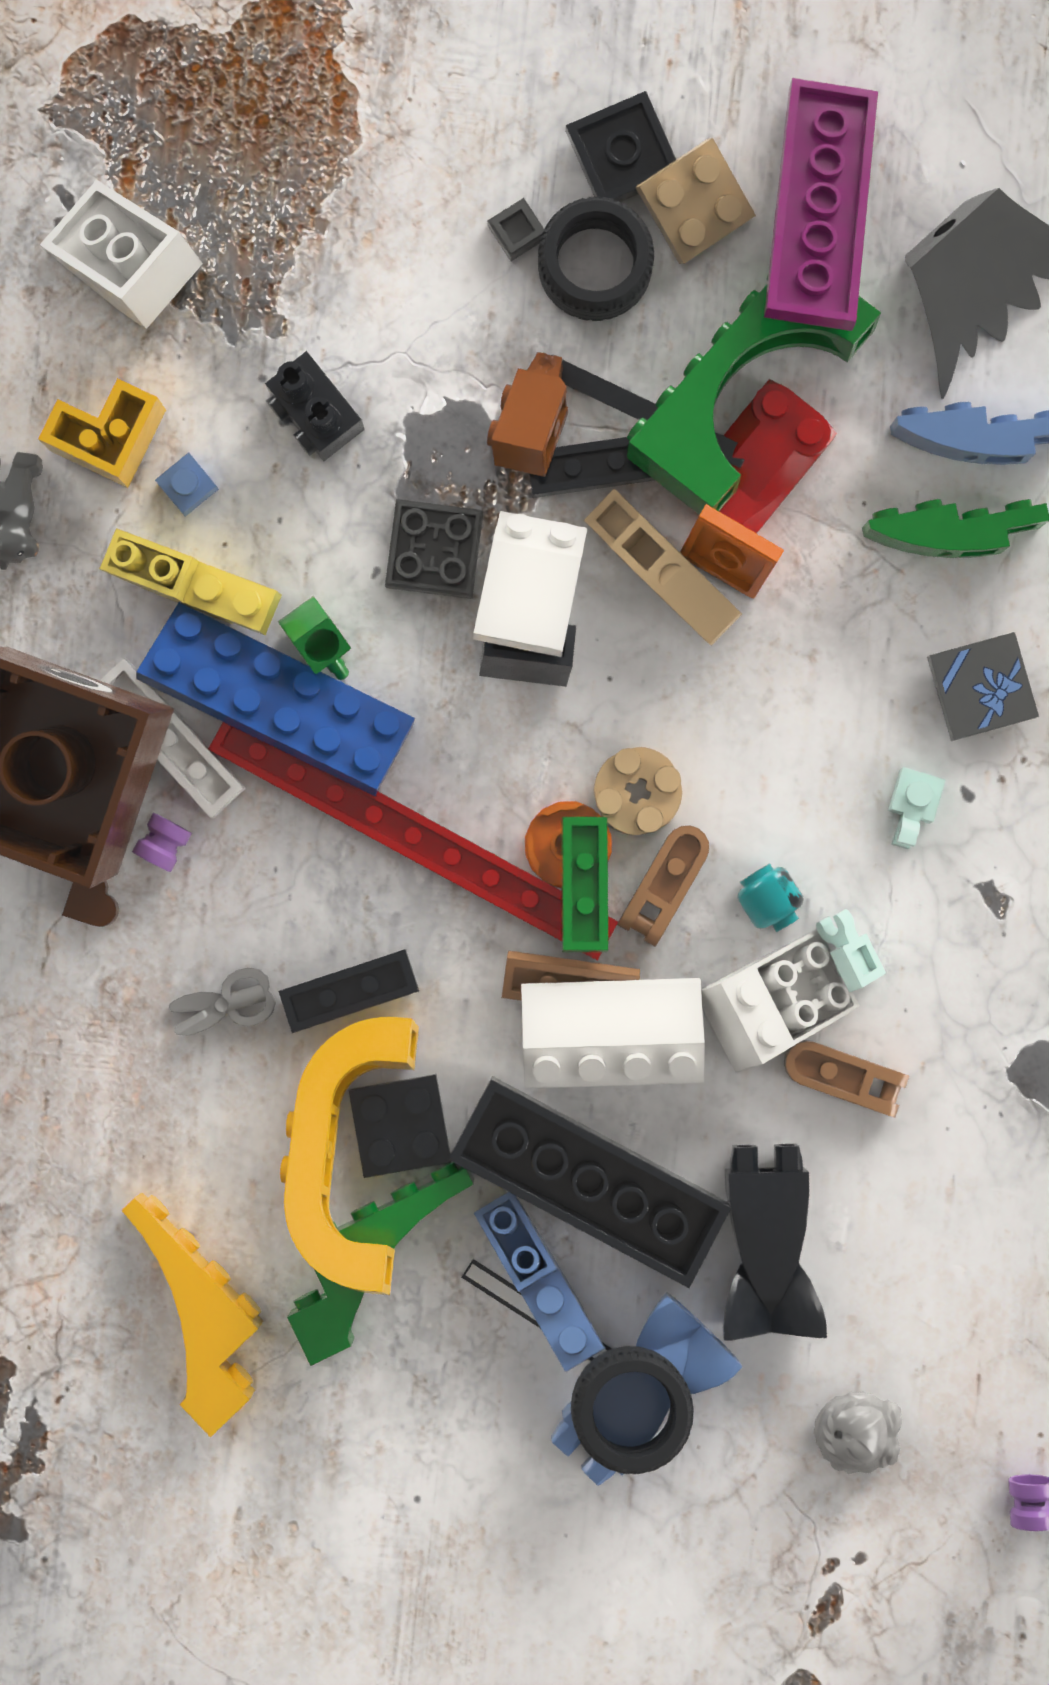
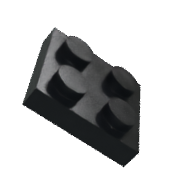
M646 91L566 125L565 132L594 197L611 198L617 202L637 195L639 193L635 188L636 186L677 160Z
M437 1074L348 1090L364 1178L452 1162L449 1160L451 1153Z

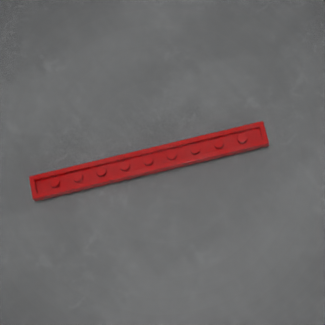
M224 722L221 724L208 750L562 941L561 890L380 792L373 796ZM609 916L608 941L618 924V921ZM582 952L597 961L602 952Z

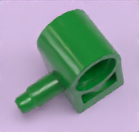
M314 596L278 621L315 674L327 667L338 680H344L348 677L349 670L346 668L341 656L347 653L351 647Z

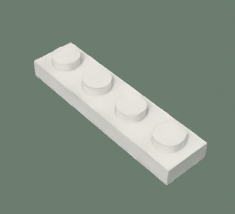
M125 658L100 680L170 706L153 687L136 679L137 669ZM174 711L157 760L208 816L215 818L246 788L212 751L208 750V746Z

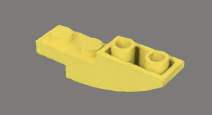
M117 528L99 568L108 574L177 603L180 602L196 611L232 625L234 623L262 635H266L282 594L274 589L199 562L189 555Z

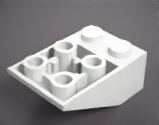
M817 929L701 989L702 1008L735 1072L764 1064L860 1007L853 992L849 993L843 979L838 974L830 954L831 950L827 942L821 938Z

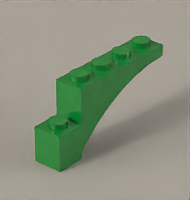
M451 1162L430 1173L433 1181L418 1188L415 1182L408 1183L390 1193L393 1198L392 1201L378 1208L374 1201L350 1213L353 1218L352 1221L339 1227L336 1226L334 1221L333 1223L347 1240L358 1243L388 1245L394 1249L399 1241L421 1219L446 1200L474 1185L475 1179L471 1171L462 1166L457 1168L456 1164ZM316 1270V1275L325 1293L320 1295L318 1289H315L293 1301L296 1308L292 1309L287 1316L310 1366L352 1346L355 1337L351 1328L364 1296V1292L339 1285L327 1279Z

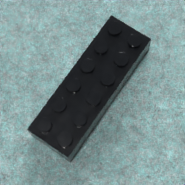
M494 1076L491 1077L449 1157L450 1161L687 1288H690L732 1208L726 1200Z

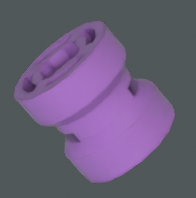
M153 812L147 823L148 830L150 831L149 835L146 834L145 838L139 839L132 852L146 861L171 872L177 862V847L185 846L192 833Z
M1034 1474L1010 1477L1009 1494L1014 1498V1507L1010 1510V1525L1013 1528L1025 1531L1049 1530V1477Z

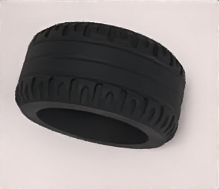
M606 197L581 198L561 208L560 211L553 215L544 228L538 249L540 281L550 300L568 315L586 321H603L618 317L638 303L649 285L654 264L653 240L642 218L633 209L628 208L626 204ZM602 229L612 232L620 237L631 251L633 256L631 273L619 285L607 290L591 291L580 288L569 281L559 267L558 255L562 245L571 236L583 230Z
M623 1346L608 1350L594 1358L584 1368L575 1383L571 1398V1415L578 1439L586 1452L596 1462L612 1471L623 1474H643L659 1469L673 1460L682 1450L689 1438L693 1425V1401L685 1380L668 1359L653 1350L637 1346ZM628 1372H642L653 1376L664 1386L670 1400V1413L664 1428L655 1438L638 1446H621L608 1441L597 1429L593 1417L594 1401L601 1388L612 1378Z

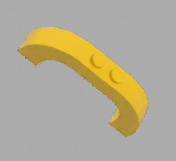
M371 1018L349 1025L330 1037L320 1046L307 1064L298 1086L294 1111H289L286 1120V1136L291 1138L289 1156H284L281 1162L280 1179L282 1183H285L284 1210L291 1238L302 1257L318 1273L339 1285L370 1294L390 1295L395 1249L388 1245L358 1243L347 1240L337 1230L332 1221L329 1197L340 1105L351 1083L366 1072L382 1068L415 1069L419 1026L412 1018Z

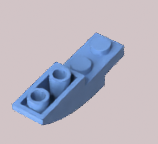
M958 402L945 406V411L928 413L927 407L905 409L901 411L902 416H897L890 425L892 436L913 447L952 460L977 464H1024L1036 454L1035 445L1049 443V410L1034 414V419L1018 420L1017 415L1014 414L1001 415L990 419L991 423L988 424L986 406L972 408L971 402Z
M508 1192L474 1212L479 1224L517 1291L523 1296L564 1371L568 1372L604 1350L605 1347L585 1314L583 1306L517 1196Z

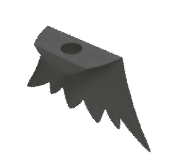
M1000 188L987 191L965 201L905 255V262L911 268L916 280L931 331L941 399H944L952 381L960 345L962 344L971 358L975 356L978 341L977 326H980L993 338L1003 342L1006 339L1008 329V309L1006 303L1028 310L1040 309V298L1032 276L1035 275L1043 279H1049V225L1013 201Z

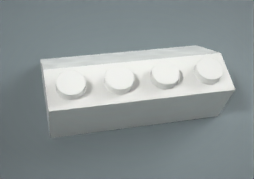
M700 978L521 984L524 1088L704 1083L705 1041Z

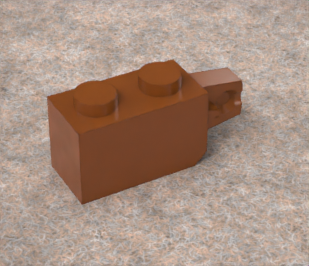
M537 352L527 370L518 368L512 385L507 384L501 397L502 412L500 418L491 422L487 436V445L492 447L495 466L543 477L546 476L568 416L566 404L567 388L561 379L563 372L562 357Z

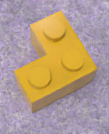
M117 378L98 418L57 399L38 440L49 451L128 488L166 409L158 397Z

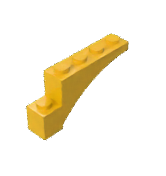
M140 1193L122 1209V1212L141 1233L158 1260L172 1291L180 1317L186 1350L187 1390L186 1396L179 1405L211 1437L251 1399L255 1392V1389L251 1386L253 1379L250 1374L237 1362L231 1365L226 1359L259 1329L263 1323V1320L258 1316L261 1313V1309L249 1295L244 1292L239 1295L228 1284L231 1278L219 1263L214 1260L208 1263L197 1251L200 1245L185 1228H181L178 1231L166 1218L169 1215V1211L160 1200L153 1195L147 1198L143 1193Z

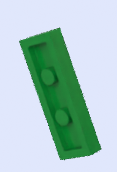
M562 817V952H607V817Z

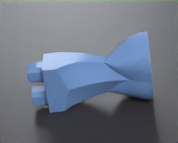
M668 1292L661 1297L650 1313L636 1344L637 1347L653 1350L668 1359L682 1375L691 1394L724 1384L742 1368L739 1360L726 1345ZM642 1372L623 1373L609 1380L598 1392L593 1405L594 1422L599 1432L608 1441L621 1446H638L649 1442L657 1433L670 1409V1400L664 1386L653 1376ZM571 1402L562 1410L563 1419L551 1435L552 1443L568 1457L581 1444L572 1421ZM591 1456L581 1465L584 1473L598 1486L616 1472L605 1468Z

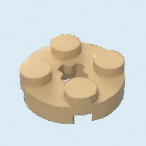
M646 747L622 749L605 761L596 776L594 783L596 806L601 816L607 817V824L621 833L633 836L654 833L668 824L680 807L682 800L680 774L671 761L656 750ZM641 779L646 782L645 789L650 792V797L648 800L641 798L635 804L629 801L631 793L625 790L628 782L636 784Z

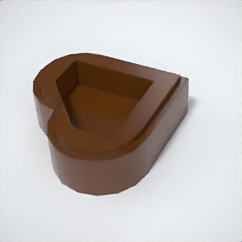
M107 880L92 888H87L73 882L62 916L92 926L105 927L111 925L116 920L119 914V906L115 898L108 894Z

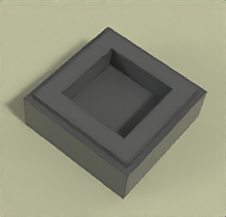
M522 198L487 220V226L510 261L537 246L544 230L525 198Z

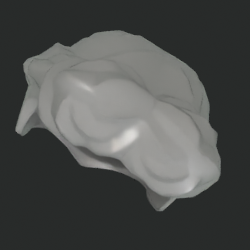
M849 1392L845 1396L835 1397L821 1409L815 1419L813 1433L823 1458L829 1461L835 1470H844L848 1474L856 1472L871 1473L878 1467L884 1468L897 1462L900 1453L897 1434L901 1428L902 1418L901 1408L896 1403H892L889 1400L882 1401L876 1396L866 1394L865 1392L858 1394ZM838 1430L842 1432V1438L837 1436Z

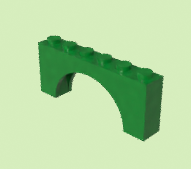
M767 285L760 293L753 290L739 308L741 314L732 325L727 321L717 330L711 340L713 344L711 349L704 356L698 353L689 362L683 372L685 376L683 381L676 388L670 385L661 394L655 404L657 410L648 420L641 418L632 427L627 436L629 440L627 458L700 515L706 504L720 511L737 491L741 474L732 467L722 453L717 442L713 422L714 406L729 380L741 368L757 357L790 347L820 349L836 355L848 363L875 331L881 315L879 310L859 296L857 318L852 331L764 318Z

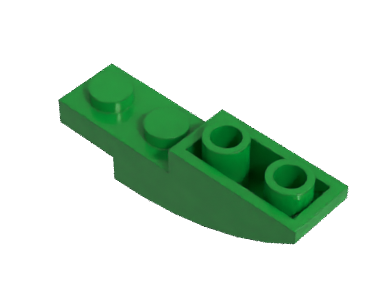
M935 499L916 504V511L899 514L898 508L874 512L872 514L873 519L867 521L862 527L865 538L907 553L943 558L982 557L1001 554L1009 548V534L1041 528L1049 522L1047 503L1032 506L1031 499H1026L1005 505L1006 511L989 514L988 508L967 511L962 514L963 520H959L956 503L942 505L941 499Z

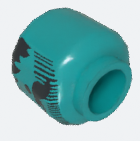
M769 863L740 881L743 888L738 893V901L756 928L764 929L772 925L774 930L778 932L799 919L795 911L801 907L804 898L785 868L777 867L773 869Z

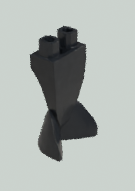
M794 1143L774 1144V1167L758 1168V1147L756 1145H732L730 1169H725V1190L727 1202L732 1207L729 1212L742 1264H740L728 1293L722 1327L724 1341H733L771 1332L811 1338H827V1325L823 1307L810 1278L799 1264L807 1227L809 1205V1171L803 1167L799 1145Z

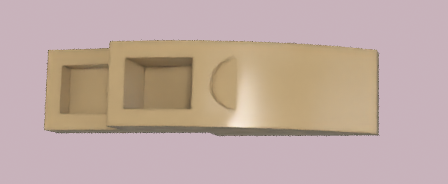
M613 489L584 519L609 547L711 646L742 615L616 489Z

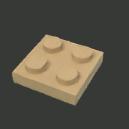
M713 138L705 140L635 187L679 264H685L756 216Z

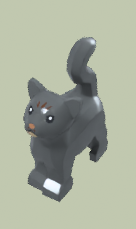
M17 452L5 482L0 481L1 570H6L9 563H21L25 558L37 556L39 552V543L32 537L29 530L35 510L31 483L34 477L41 475L43 469V460L36 454Z

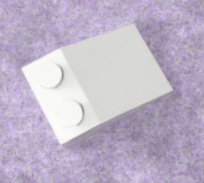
M97 180L40 244L48 254L112 306L145 329L150 326L203 264L179 231Z
M500 511L473 632V640L562 657L587 528Z

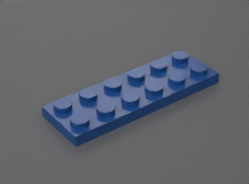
M178 602L136 671L137 680L373 796H376L415 721L414 717L322 672L315 674L310 666Z

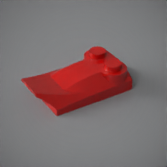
M771 379L757 391L752 401L723 435L738 442L732 458L745 460L741 468L731 464L741 474L737 491L719 512L756 534L837 435V432L823 415L789 388Z

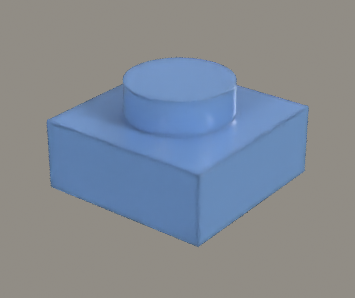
M189 452L155 479L185 517L219 490Z

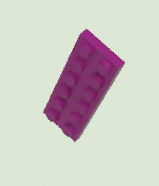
M792 78L788 92L764 318L848 331L853 330L857 318L878 91Z

